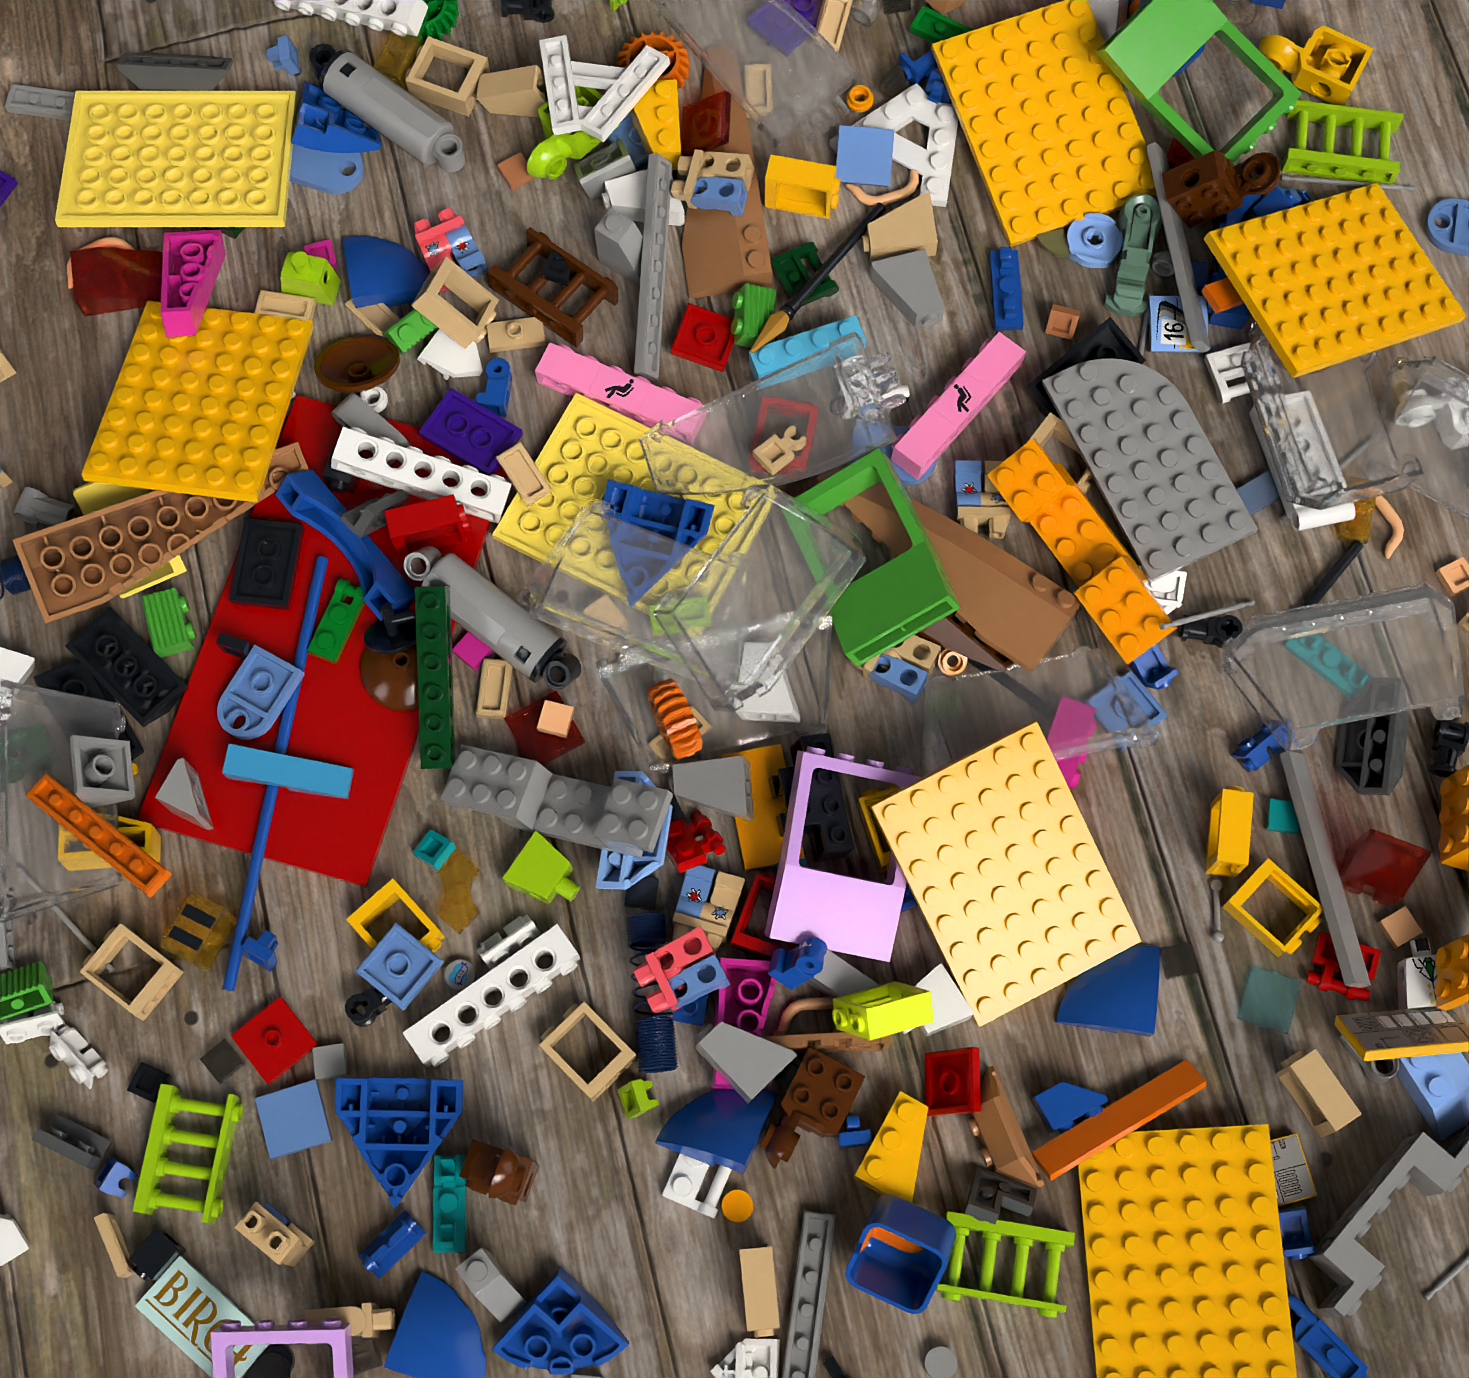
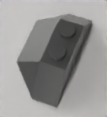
M124 53L117 63V69L142 91H211L227 75L233 60L232 58L215 56Z
M1401 678L1370 679L1365 685L1366 687L1342 711L1335 768L1359 795L1389 796L1403 775L1409 716L1403 680Z

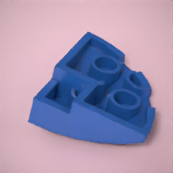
M304 81L291 138L292 144L332 153H363L380 150L381 147L380 136L374 128L368 129L364 121L349 110L343 109L339 103L322 92L319 86Z
M352 236L343 238L348 280L355 308L379 303L392 307L412 303L415 300L430 271L413 252L395 242L378 237Z
M1132 946L1082 972L1073 984L1067 988L1061 1000L1055 1023L1112 1033L1124 1032L1151 1037L1155 1032L1160 947Z
M717 1089L696 1097L682 1109L675 1112L660 1131L655 1143L714 1167L715 1163L744 1174L753 1151L756 1150L778 1093L762 1089L747 1104L734 1089Z
M560 1266L517 1315L494 1344L492 1350L503 1359L523 1369L535 1367L546 1369L549 1374L564 1375L573 1374L578 1368L587 1367L592 1364L598 1367L622 1352L629 1345V1341L592 1296Z
M421 1272L396 1331L384 1368L415 1378H485L486 1355L483 1352L479 1324L471 1309L466 1307L454 1289L440 1279Z

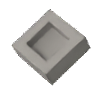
M344 1043L312 1048L316 1080L349 1075Z

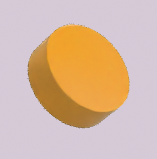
M732 1190L722 1200V1212L731 1222H744L753 1212L752 1198L745 1191Z

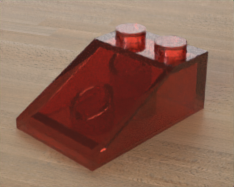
M106 247L70 251L74 300L84 317L144 308L147 301L161 302L162 252Z
M1370 828L1346 849L1339 870L1341 883L1344 885L1343 889L1354 894H1361L1362 892L1373 897V901L1382 905H1394L1404 897L1429 859L1431 851Z

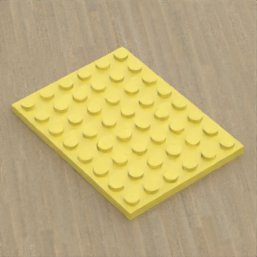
M75 91L55 217L57 226L285 227L293 150L291 138L297 109L296 91Z
M575 393L535 461V465L552 489V492L529 507L526 506L517 492L492 536L493 539L629 606L625 581L621 579L609 535L611 533L607 519H604L601 510L608 480L633 485L643 490L685 500L687 498L715 505L707 535L632 607L649 615L648 605L706 596L711 618L778 497L779 490ZM705 628L683 631V633L698 640Z

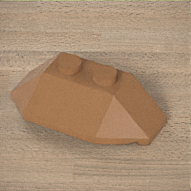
M994 1065L990 1066L984 1072L980 1082L981 1112L969 1113L970 1118L967 1119L969 1129L974 1137L979 1136L983 1148H980L979 1151L986 1167L991 1165L995 1173L1039 1189L1045 1183Z

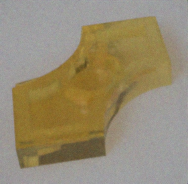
M456 849L438 871L436 870L443 881L445 889L443 903L436 914L460 935L480 914V911L473 903L471 893L473 881L480 870Z

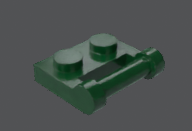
M808 242L770 259L772 270L788 300L794 297L811 278L801 259H808L814 272L822 265L814 242ZM828 274L821 282V285L803 302L802 306L822 297H830L839 291L836 281L831 280Z

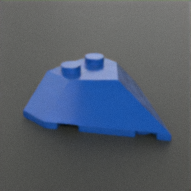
M608 480L601 510L604 519H607L611 533L609 535L621 579L625 581L630 607H633L707 535L715 505L687 498L685 500L643 490L633 485Z
M408 1077L336 1078L335 1112L350 1132L352 1140L377 1181L381 1183L394 1209L398 1206L462 1114L464 1080Z

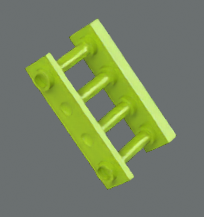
M1306 99L1296 100L1297 105L1287 113L1286 117L1288 120L1297 121L1295 148L1288 149L1282 163V172L1350 181L1394 183L1400 172V162L1389 160L1391 133L1397 132L1404 118V113L1317 103ZM1308 122L1324 124L1322 152L1306 149ZM1336 126L1352 127L1350 155L1334 153ZM1363 129L1380 131L1378 159L1361 156Z
M160 1084L132 1212L153 1215L154 1209H158L159 1206L203 1213L201 1222L215 1225L216 1218H220L223 1211L224 1200L220 1198L236 1122L239 1123L242 1119L244 1105L241 1103V1098L233 1094H228L226 1104L183 1098L180 1094L181 1089L173 1085ZM187 1111L223 1117L220 1135L176 1130V1127L173 1126L175 1113ZM176 1142L216 1148L213 1168L169 1161L166 1158L168 1145ZM170 1174L209 1180L206 1200L162 1193L159 1190L161 1177Z
M950 1211L945 1213L944 1218L951 1222L955 1228L956 1238L950 1254L946 1285L938 1284L935 1290L942 1292V1299L960 1302L961 1296L1036 1308L1038 1309L1037 1315L1057 1318V1312H1066V1305L1055 1304L1061 1252H1065V1247L1070 1248L1074 1246L1075 1233L997 1220L996 1224H992L987 1221L977 1220L967 1214ZM969 1231L981 1232L982 1239H985L978 1290L959 1287L965 1237L969 1236ZM1001 1236L1014 1238L1013 1244H1016L1010 1296L991 1293L997 1241H1001ZM1033 1242L1045 1243V1249L1048 1250L1042 1301L1023 1298L1029 1247H1033Z

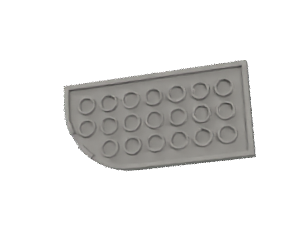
M1112 358L1082 362L1043 380V387L1150 583L1257 531L1256 524L1181 392L1166 377L1145 365Z

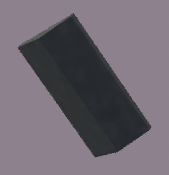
M1109 317L1029 383L1026 388L1038 410L1045 417L1052 413L1061 419L1042 385L1044 379L1071 366L1090 360L1113 358L1143 364L1146 360L1114 320Z
M111 607L105 610L65 645L142 727L170 712L188 689V686Z
M78 659L33 677L35 684L69 744L72 735L130 741L131 761L144 753V749L114 697Z

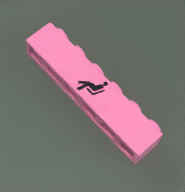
M998 332L992 340L987 338L981 345L980 353L976 358L970 357L961 369L963 372L958 377L953 376L944 387L945 392L940 397L935 395L927 405L928 410L924 415L918 414L911 422L910 430L905 435L901 433L892 443L893 453L891 461L916 480L921 478L1021 367L1026 351L1002 333Z
M549 343L535 369L537 383L570 397H574L575 393H578L689 446L693 445L706 418L705 406L699 400L693 397L685 398L677 395L669 387L662 386L660 388L655 386L642 376L633 377L628 375L617 366H606L599 363L593 356H582L563 344L555 345Z

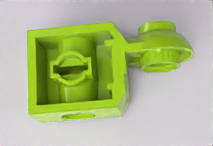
M575 86L577 103L580 106L594 107L603 97L594 88ZM547 101L538 108L546 140L538 144L531 152L527 163V172L535 178L544 179L549 177L550 179H556L566 169L567 158L580 160L601 141L582 130L554 136L549 103Z

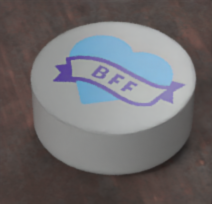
M460 959L451 962L446 967L444 977L449 988L456 992H461L476 981V972L471 963Z

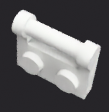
M1260 340L1210 353L1204 358L1220 404L1230 402L1231 398L1262 389L1269 391L1276 388V379ZM1259 372L1261 375L1259 379L1228 387L1226 383L1228 380Z
M679 1154L662 1197L715 1219L718 1211L716 1209L717 1203L732 1169L722 1165L719 1166L704 1203L695 1199L710 1165Z

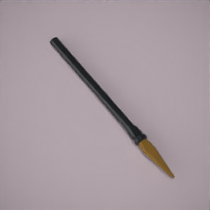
M878 202L794 297H791L781 306L778 312L769 316L750 350L751 353H754L786 330L788 322L793 319L803 302L867 232V224L878 219L886 211L884 204Z

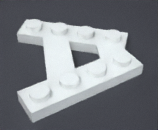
M566 35L539 40L554 136L582 130L604 142L670 65L669 57L646 45L627 68L571 61ZM575 86L608 91L594 107L580 106L577 103Z
M916 83L852 126L893 129L892 160L922 175L920 195L930 192L933 206L946 207L959 119L953 104H936L928 100V95ZM913 120L929 127L927 150L895 132ZM838 135L830 139L829 145L836 154Z

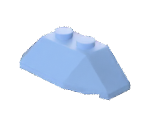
M615 771L614 779L656 787L643 771ZM671 804L669 805L653 853L643 851L642 857L637 858L602 849L596 888L626 890L664 865L673 808Z
M1461 1052L1397 1058L1399 1060V1070L1396 1075L1439 1141L1468 1125L1469 1064Z

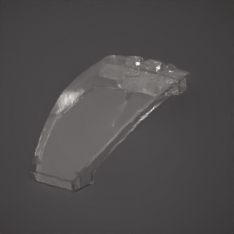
M650 0L657 17L659 18L662 15L712 75L758 124L757 129L775 148L798 131L809 142H815L817 134L808 124L810 121L823 133L829 130V125L833 127L838 123L837 118L828 108L830 105L844 117L850 113L849 108L839 96L856 82L858 74L816 28L784 0Z
M854 331L828 343L829 347L760 378L668 423L660 420L639 439L656 492L675 495H702L745 492L774 487L818 475L864 456L877 448H882L898 441L888 411L903 404L906 401L904 394H896L883 399L882 395L900 387L899 379L894 378L897 375L895 368H887L875 374L873 369L888 363L891 360L890 354L884 352L868 358L861 337ZM790 426H795L796 434L791 439L799 440L802 436H805L806 445L801 450H792L794 459L771 476L753 457V450L774 434L782 439L786 429Z

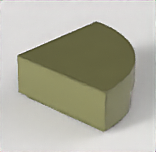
M1063 229L1036 234L1035 240L1041 249L1046 250L1057 258L1069 257L1070 252Z

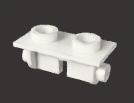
M527 914L524 917L518 916V918L503 928L508 935L506 938L502 939L497 932L483 943H480L481 947L477 949V952L490 970L541 936L539 930Z
M53 1001L54 1003L34 1009L33 1017H30V1011L0 1021V1036L6 1044L21 1043L27 1039L39 1036H49L52 1031L55 1033L59 1032L66 1026L60 1016L64 1015L63 1004Z
M64 1026L58 1032L59 1037L52 1031L49 1046L52 1055L58 1061L63 1060L70 1067L69 1072L79 1084L83 1082L91 1089L93 1077L96 1075L97 1078H101L107 1073L108 1069L105 1067L107 1063L93 1048L82 1055L80 1051L87 1047L88 1043L74 1027Z

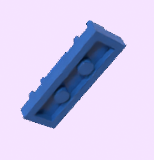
M1000 247L999 250H990L989 262L994 330H1023L1018 250H1012V247Z

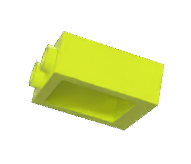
M896 981L833 999L834 1010L832 1017L836 1029L867 1040H874L934 1022L931 992Z

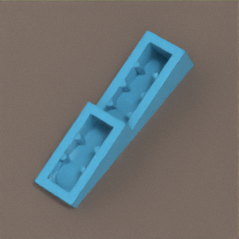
M228 744L222 773L227 779L287 787L289 791L348 799L354 770L353 768Z

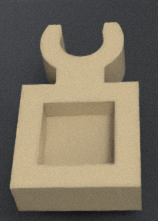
M795 426L787 428L782 439L774 434L753 450V457L771 476L794 459L792 450H801L806 445L805 436H802L799 440L791 439L796 434Z

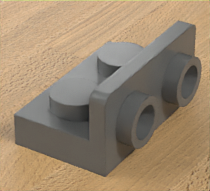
M403 489L393 494L386 493L381 498L376 497L344 513L341 521L359 538H362L387 525L384 511L405 506L410 496Z
M56 1115L48 1131L37 1128L31 1139L94 1170H98L112 1145L111 1140L61 1115Z

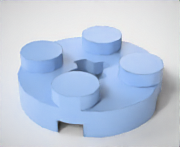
M1101 213L1085 214V219L1079 221L1076 219L1068 229L1066 241L1070 252L1069 259L1089 268H1108L1121 251L1123 245L1122 231L1120 230L1119 232V229L1115 226L1116 222L1107 215ZM1097 236L1101 244L1092 245L1087 239Z

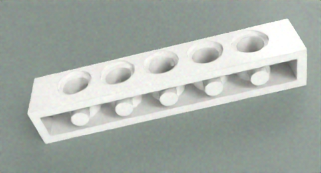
M273 0L276 7L285 11L295 9L308 16H312V14L321 15L330 21L340 19L353 26L363 24L376 31L390 30L402 37H405L406 34L418 36L428 9L423 0Z
M351 427L350 429L342 428L331 459V468L396 490L403 489L408 494L426 500L454 494L457 504L463 503L465 513L499 524L511 488V483L506 482L507 480L499 475L491 474L488 476L479 473L478 469L472 466L463 465L461 467L452 464L449 459L443 456L431 457L425 455L422 450L416 447L407 446L405 448L396 445L389 438L369 436L364 430L356 427ZM362 450H369L374 456L365 459L358 453ZM391 459H396L401 462L402 466L391 468L387 465V462ZM426 469L430 475L421 478L415 474V471ZM453 478L457 481L458 485L448 487L443 483V480ZM479 487L486 494L478 497L472 494L471 489Z
M556 924L405 1030L403 1035L426 1067L430 1065L436 1067L449 1058L448 1053L457 1046L461 1049L470 1044L475 1039L474 1034L482 1028L489 1030L501 1021L499 1016L510 1009L511 1012H514L521 1008L527 1002L525 998L535 991L539 994L549 988L554 977L560 973L565 976L578 966L576 962L580 960V956L561 928ZM543 955L553 957V964L547 969H541L537 966L539 958ZM518 973L528 975V980L522 987L512 985V979ZM492 991H500L502 993V999L496 1005H489L486 1002L488 994ZM465 1010H476V1018L473 1022L468 1024L461 1022V1015ZM441 1027L450 1028L449 1038L444 1042L436 1041V1031Z

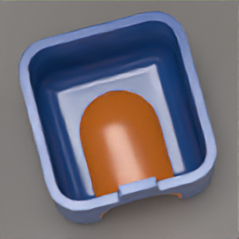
M892 1194L882 1195L874 1203L864 1230L857 1240L846 1268V1279L852 1286L905 1312L919 1314L927 1308L946 1269L956 1238L955 1228L947 1219Z

